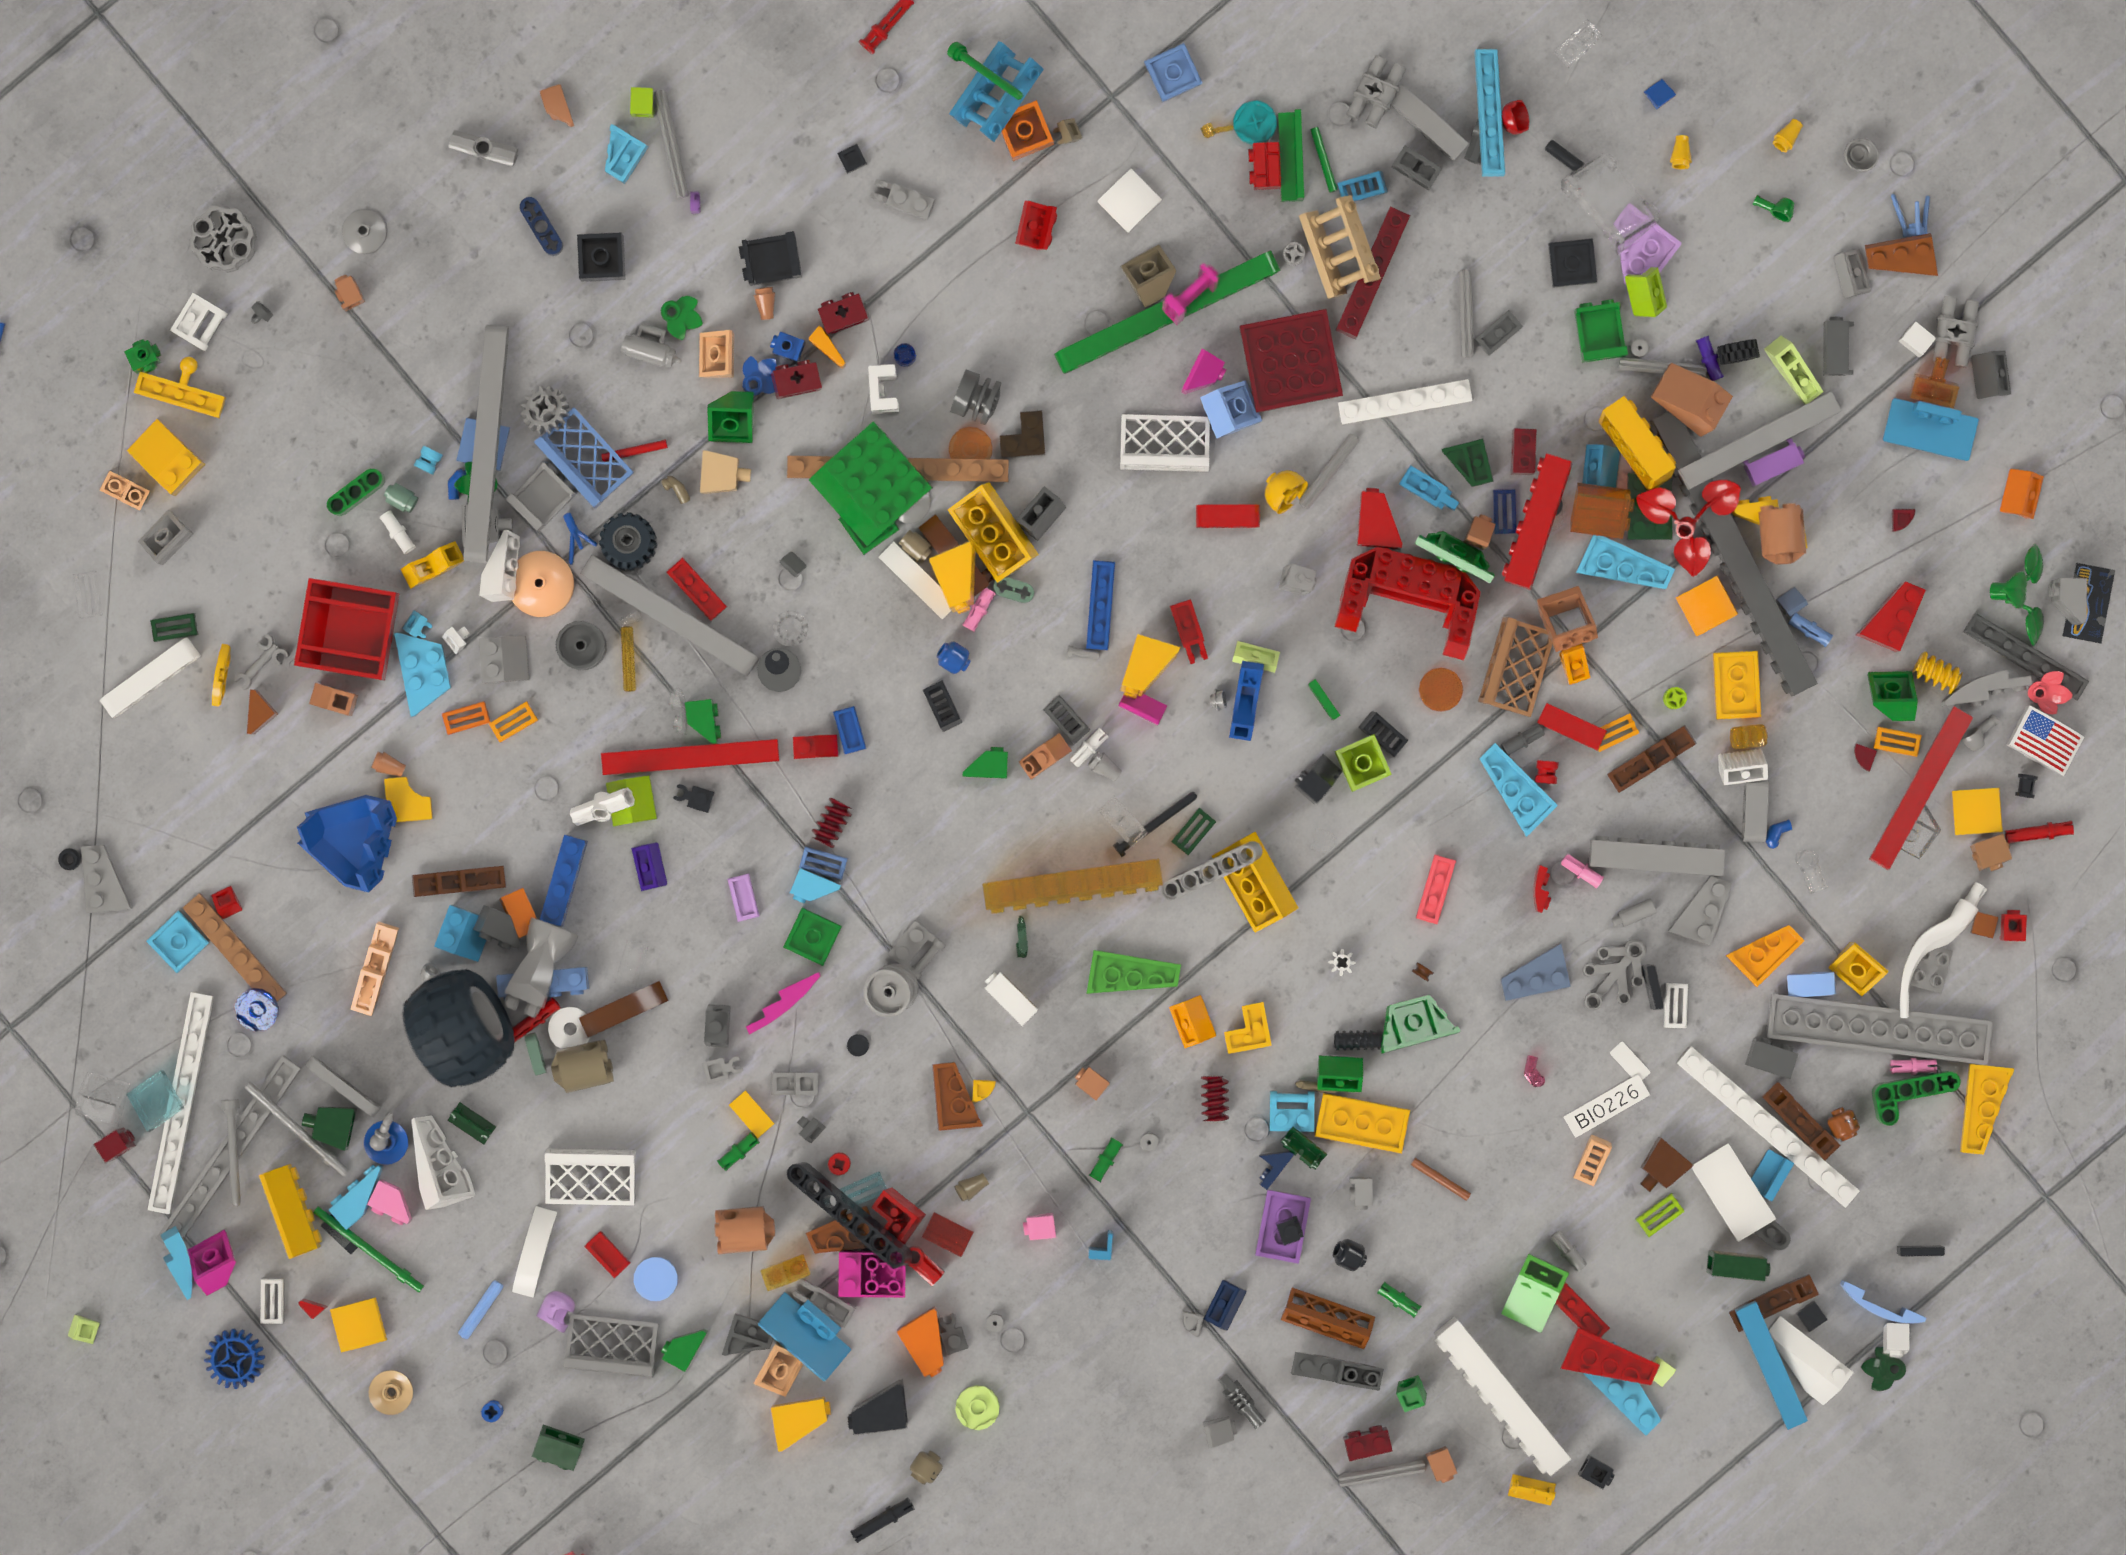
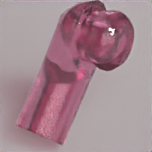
M1528 1055L1524 1076L1532 1086L1542 1087L1545 1084V1078L1536 1069L1538 1057Z

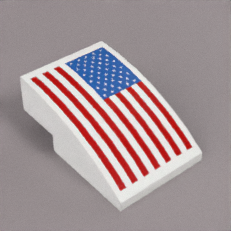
M2029 705L2026 706L2006 745L2024 754L2025 757L2064 776L2084 737L2063 723Z

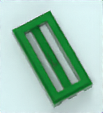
M1316 679L1310 682L1308 687L1330 719L1335 720L1341 716Z

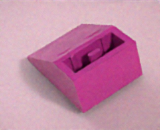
M839 1251L838 1297L905 1298L906 1265L893 1268L873 1251ZM897 1252L896 1258L899 1262L902 1261V1255Z

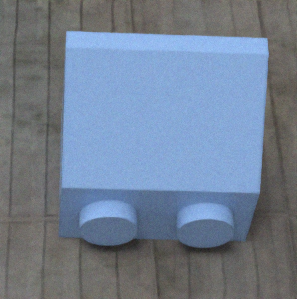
M1246 380L1219 388L1200 397L1216 439L1262 422L1260 414L1256 413L1253 396Z

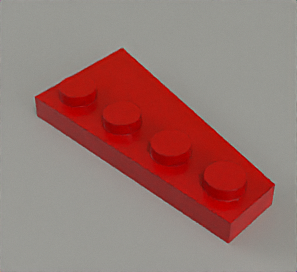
M1577 1328L1560 1369L1652 1385L1660 1365Z

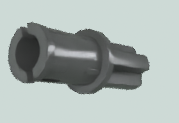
M1537 724L1523 733L1518 732L1517 736L1502 743L1501 746L1509 756L1524 746L1527 748L1528 744L1544 736L1545 732L1542 726Z

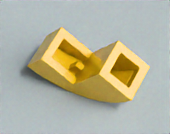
M456 541L437 548L426 557L407 564L400 570L411 589L463 563L464 557Z

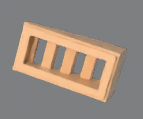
M1591 1135L1573 1178L1594 1186L1612 1149L1611 1142ZM1594 1145H1595V1146H1598V1147L1602 1148L1603 1151L1598 1150V1149L1594 1148L1593 1146H1594ZM1590 1153L1600 1156V1159L1598 1160L1589 1155ZM1586 1161L1597 1165L1596 1168L1585 1164ZM1582 1170L1593 1173V1176L1582 1173Z

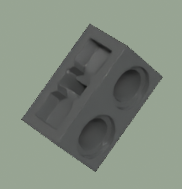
M1406 145L1391 167L1428 191L1442 170L1441 167Z

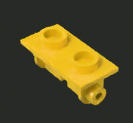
M1512 1474L1508 1496L1551 1506L1552 1500L1555 1498L1556 1484Z

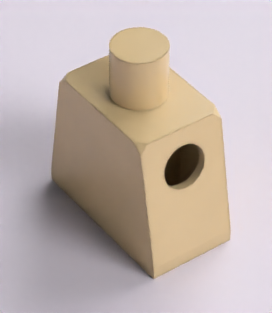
M703 450L701 494L737 491L738 481L751 482V469L739 468L738 458Z

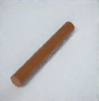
M1414 1158L1411 1166L1466 1201L1469 1199L1470 1192L1422 1161Z

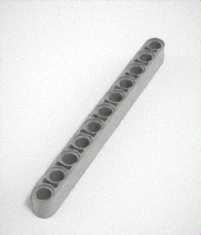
M485 326L464 545V561L487 563L509 339L508 326Z

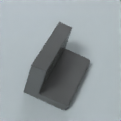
M1991 351L1972 355L1971 361L1977 399L2011 395L2006 352Z

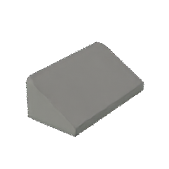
M1860 249L1835 255L1834 262L1844 298L1871 292Z

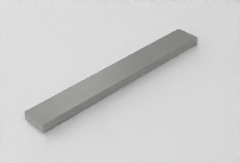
M1831 391L1679 469L1678 472L1689 490L1842 410Z

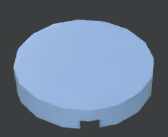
M662 1257L645 1259L637 1266L634 1273L636 1291L643 1298L650 1301H661L668 1298L675 1291L678 1284L675 1266L669 1260Z

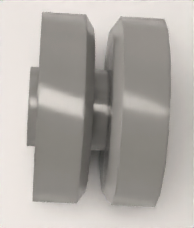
M892 963L884 965L868 977L864 985L863 995L871 1011L879 1016L893 1017L899 1015L914 1003L918 996L919 986L916 976L909 968L901 964Z

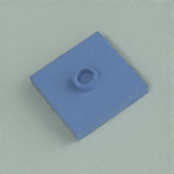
M1185 43L1144 61L1162 102L1203 84Z
M466 418L456 460L458 462L466 463L473 460L475 419ZM501 425L496 467L498 471L501 470L510 427Z

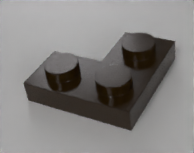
M1042 410L1020 412L1022 434L1000 436L1001 458L1045 455Z

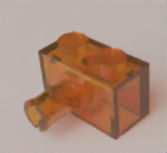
M1936 356L1931 375L1914 374L1909 396L1912 399L1954 408L1960 387L1958 383L1944 379L1950 360L1943 358L1941 365L1942 357Z

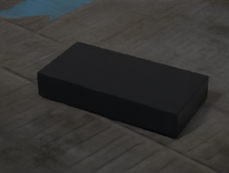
M1941 1245L1897 1246V1254L1899 1256H1944L1945 1247Z

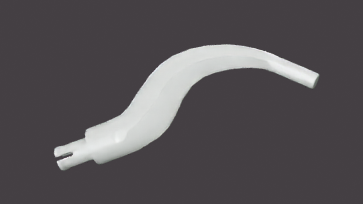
M1975 882L1965 899H1959L1950 917L1929 928L1918 938L1913 946L1902 976L1900 992L1901 1018L1909 1017V986L1917 965L1928 952L1948 945L1969 925L1979 911L1976 906L1987 891L1983 885Z

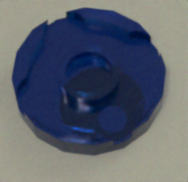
M248 989L237 998L235 1003L237 1020L243 1027L251 1031L268 1030L274 1025L279 1016V1006L276 999L263 989Z

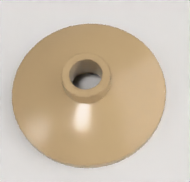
M388 1370L381 1372L372 1380L369 1386V1399L372 1406L380 1413L386 1415H395L403 1412L410 1405L413 1398V1387L410 1380L398 1371ZM389 1388H394L396 1390V1394L394 1396L389 1395Z

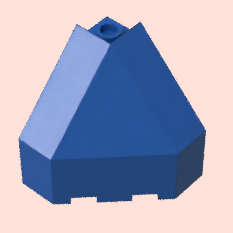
M364 795L305 812L306 819L297 826L301 837L297 844L343 886L369 893L383 880L385 871L382 870L384 857L388 858L392 842L389 839L391 827H395L397 821L391 801Z

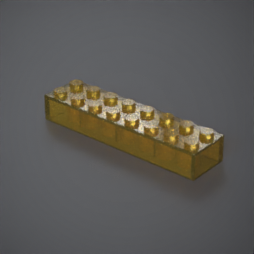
M1159 859L983 883L986 910L991 909V914L1005 912V907L1013 906V911L1027 909L1026 904L1035 903L1036 908L1049 906L1048 901L1057 900V904L1071 903L1070 898L1079 897V901L1092 900V895L1101 894V898L1114 897V892L1123 891V895L1137 893L1136 889L1145 888V892L1159 890L1158 886L1163 885L1160 861Z

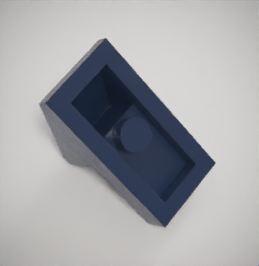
M1290 1151L1259 1155L1272 1166L1271 1169L1266 1168L1259 1177L1261 1179L1259 1184L1263 1188L1268 1190L1294 1156Z

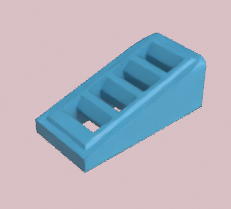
M1382 171L1338 183L1341 197L1348 196L1346 185H1350L1354 202L1388 193ZM1373 178L1377 179L1379 190H1375ZM1365 180L1368 181L1370 192L1368 193L1366 192L1364 184ZM1355 183H1359L1361 195L1357 194Z

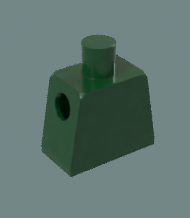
M318 1107L317 1115L304 1113L302 1126L314 1128L312 1133L313 1139L346 1151L349 1148L357 1108Z

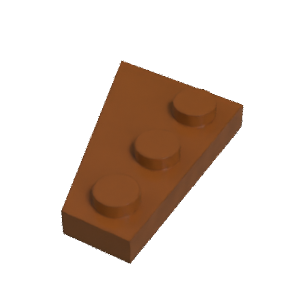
M867 1205L862 1207L871 1216ZM852 1212L847 1214L850 1220L852 1219ZM836 1220L806 1233L815 1254L868 1248ZM864 1224L863 1230L866 1234L869 1232V1227L867 1224Z

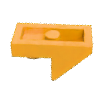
M1579 644L1567 650H1561L1559 657L1569 685L1589 679L1590 673L1583 645Z

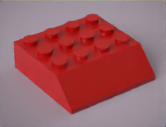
M308 578L294 666L385 681L400 594L392 591Z

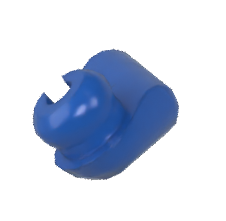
M1790 820L1782 821L1769 827L1766 837V843L1769 848L1774 849L1778 847L1781 833L1792 830Z

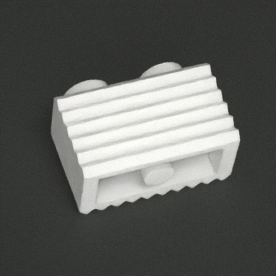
M1761 748L1758 750H1746L1745 752L1743 750L1736 753L1729 752L1723 755L1720 753L1718 755L1719 773L1723 785L1768 780V764Z

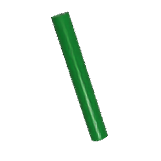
M1319 127L1310 129L1329 193H1332L1338 189Z

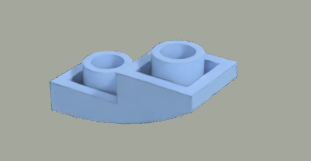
M1835 972L1787 975L1788 996L1810 997L1836 994Z

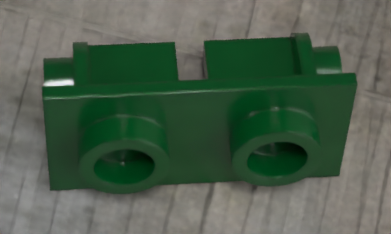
M461 1102L453 1109L447 1120L483 1145H485L496 1128L495 1125Z
M1294 1127L1281 1139L1283 1147L1295 1156L1299 1154V1159L1309 1166L1308 1168L1316 1170L1320 1162L1327 1156V1153Z

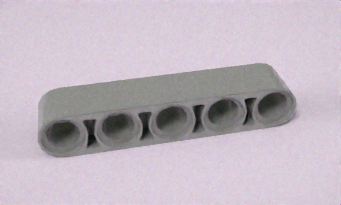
M1250 841L1185 871L1162 885V895L1168 900H1175L1250 865L1261 857L1262 847L1259 843ZM1246 848L1252 850L1253 858L1246 854ZM1227 857L1233 859L1234 867L1228 864ZM1208 866L1215 869V875L1209 873ZM1190 875L1196 878V884L1190 881ZM1171 884L1176 885L1177 893L1171 890Z

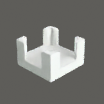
M895 364L868 366L872 414L899 413L897 398L881 399V396H884V384L880 383V381L897 379Z

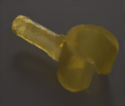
M1208 123L1202 126L1201 131L1205 138H1210L1220 132L1232 131L1233 125L1214 129L1212 123Z

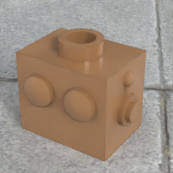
M2003 834L1970 846L1973 853L1972 858L1976 861L1979 871L1990 868L1991 871L2003 868L2002 863L2012 859L2009 851L2010 846Z

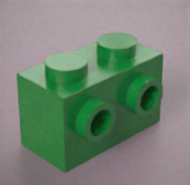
M1319 1055L1317 1090L1362 1092L1363 1058Z

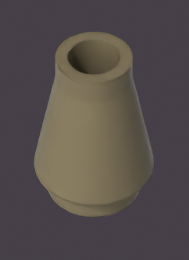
M981 1173L980 1175L959 1181L958 1185L954 1186L960 1199L964 1202L965 1200L970 1201L989 1183L985 1175Z

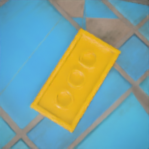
M1323 1093L1315 1137L1402 1154L1410 1110Z

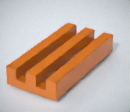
M485 701L442 713L448 735L491 722ZM480 707L482 709L478 713L448 720V717ZM484 716V720L453 729L450 727V725Z

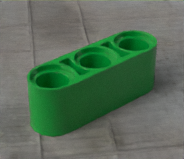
M374 468L363 472L328 499V511L337 516L347 514L383 487L385 483L383 473ZM373 473L378 474V483L370 485L369 476ZM354 487H360L361 495L358 498H353L351 490ZM336 500H342L343 508L340 511L333 509V503Z

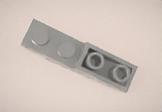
M2008 670L1991 673L1957 688L1941 702V705L1948 706L1949 710L1954 706L1960 709L1962 708L1961 704L1970 703V707L1984 705L1983 701L1990 700L1988 691H1991V695L2002 694L2004 689L2013 688V692L2024 691L2026 686L2032 685L2031 676L2009 679Z

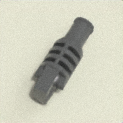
M1227 1374L1218 1380L1225 1389L1222 1392L1239 1414L1246 1416L1255 1429L1266 1422L1254 1407V1400L1238 1380L1233 1382Z

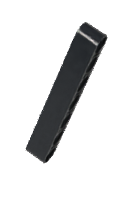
M807 1162L793 1164L788 1168L787 1178L792 1184L889 1266L899 1268L908 1265L912 1261V1252L904 1243ZM798 1168L803 1172L802 1178L797 1174ZM815 1182L819 1184L818 1192L814 1189ZM831 1196H834L836 1200L835 1206L830 1202ZM847 1210L852 1212L851 1220L847 1217ZM864 1224H867L869 1227L868 1234L863 1230ZM881 1238L886 1242L885 1248L880 1245ZM897 1252H900L902 1255L901 1262L896 1258Z

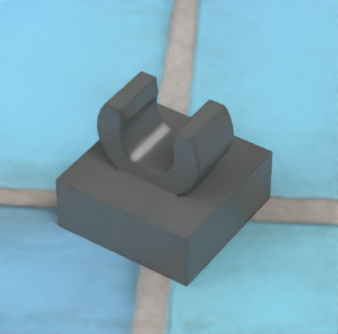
M802 1116L797 1122L803 1128L799 1135L810 1143L826 1128L814 1117L809 1121Z

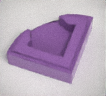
M699 191L690 192V211L692 214H700L701 212Z

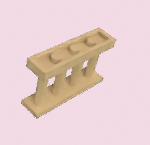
M1351 195L1337 198L1338 207L1319 215L1318 210L1299 215L1328 299L1347 294L1345 286L1364 278L1365 283L1381 279L1379 268L1374 261L1356 210V203ZM1341 215L1346 228L1327 236L1323 223ZM1349 236L1353 249L1334 257L1330 244ZM1356 257L1360 270L1341 277L1338 265Z

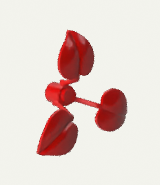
M1725 479L1714 480L1708 483L1702 491V497L1708 503L1704 505L1694 518L1686 516L1678 519L1676 513L1672 511L1676 506V498L1666 488L1658 487L1638 494L1636 500L1642 513L1654 523L1665 524L1668 522L1670 514L1673 516L1674 523L1677 524L1676 533L1682 538L1674 547L1675 559L1694 577L1704 569L1711 555V546L1708 540L1704 537L1694 538L1693 536L1696 522L1708 507H1711V510L1717 515L1732 513L1739 503L1741 487L1739 484Z

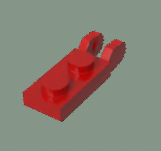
M1191 599L1171 605L1170 609L1190 664L1195 663V657L1190 646L1195 644L1199 645L1200 655L1203 660L1208 659L1203 643V634Z

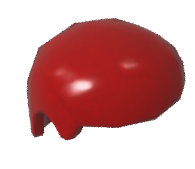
M1516 100L1507 103L1501 112L1504 129L1512 135L1527 131L1529 129V115L1524 102Z

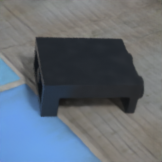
M794 231L785 232L784 235L748 241L745 239L742 240V246H738L740 259H745L746 267L742 268L744 281L749 282L750 286L802 277Z

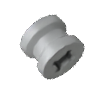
M1291 242L1285 246L1283 259L1288 265H1299L1304 259L1305 249L1300 243Z

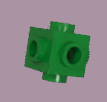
M142 339L132 344V348L124 351L132 370L136 374L143 371L145 373L151 372L157 368L156 365L161 363L159 356L162 355L156 344L152 345L149 340L144 341Z

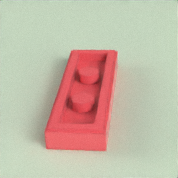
M1434 854L1416 915L1417 919L1438 924L1456 863L1455 860Z

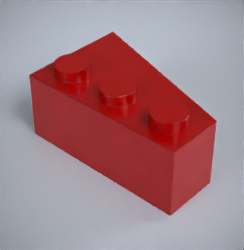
M1906 581L1900 583L1876 613L1856 633V636L1894 652L1901 651L1926 590Z

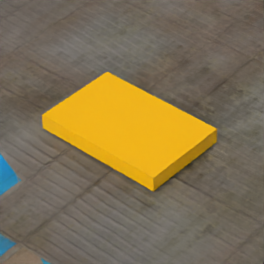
M1758 651L1713 653L1716 719L1761 717Z

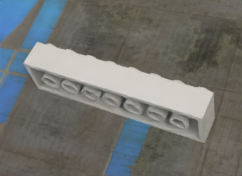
M1455 1316L1434 1333L1437 1336L1434 1341L1444 1353L1447 1350L1450 1352L1451 1356L1448 1358L1458 1370L1463 1368L1465 1371L1463 1377L1472 1388L1475 1385L1479 1388L1477 1394L1486 1405L1491 1403L1494 1406L1490 1410L1500 1422L1503 1420L1507 1422V1425L1504 1427L1514 1439L1520 1438L1521 1442L1519 1445L1529 1457L1533 1454L1536 1458L1533 1462L1542 1474L1547 1471L1551 1476L1571 1460Z

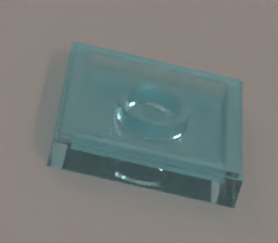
M164 1070L158 1071L126 1094L147 1132L153 1131L184 1109Z

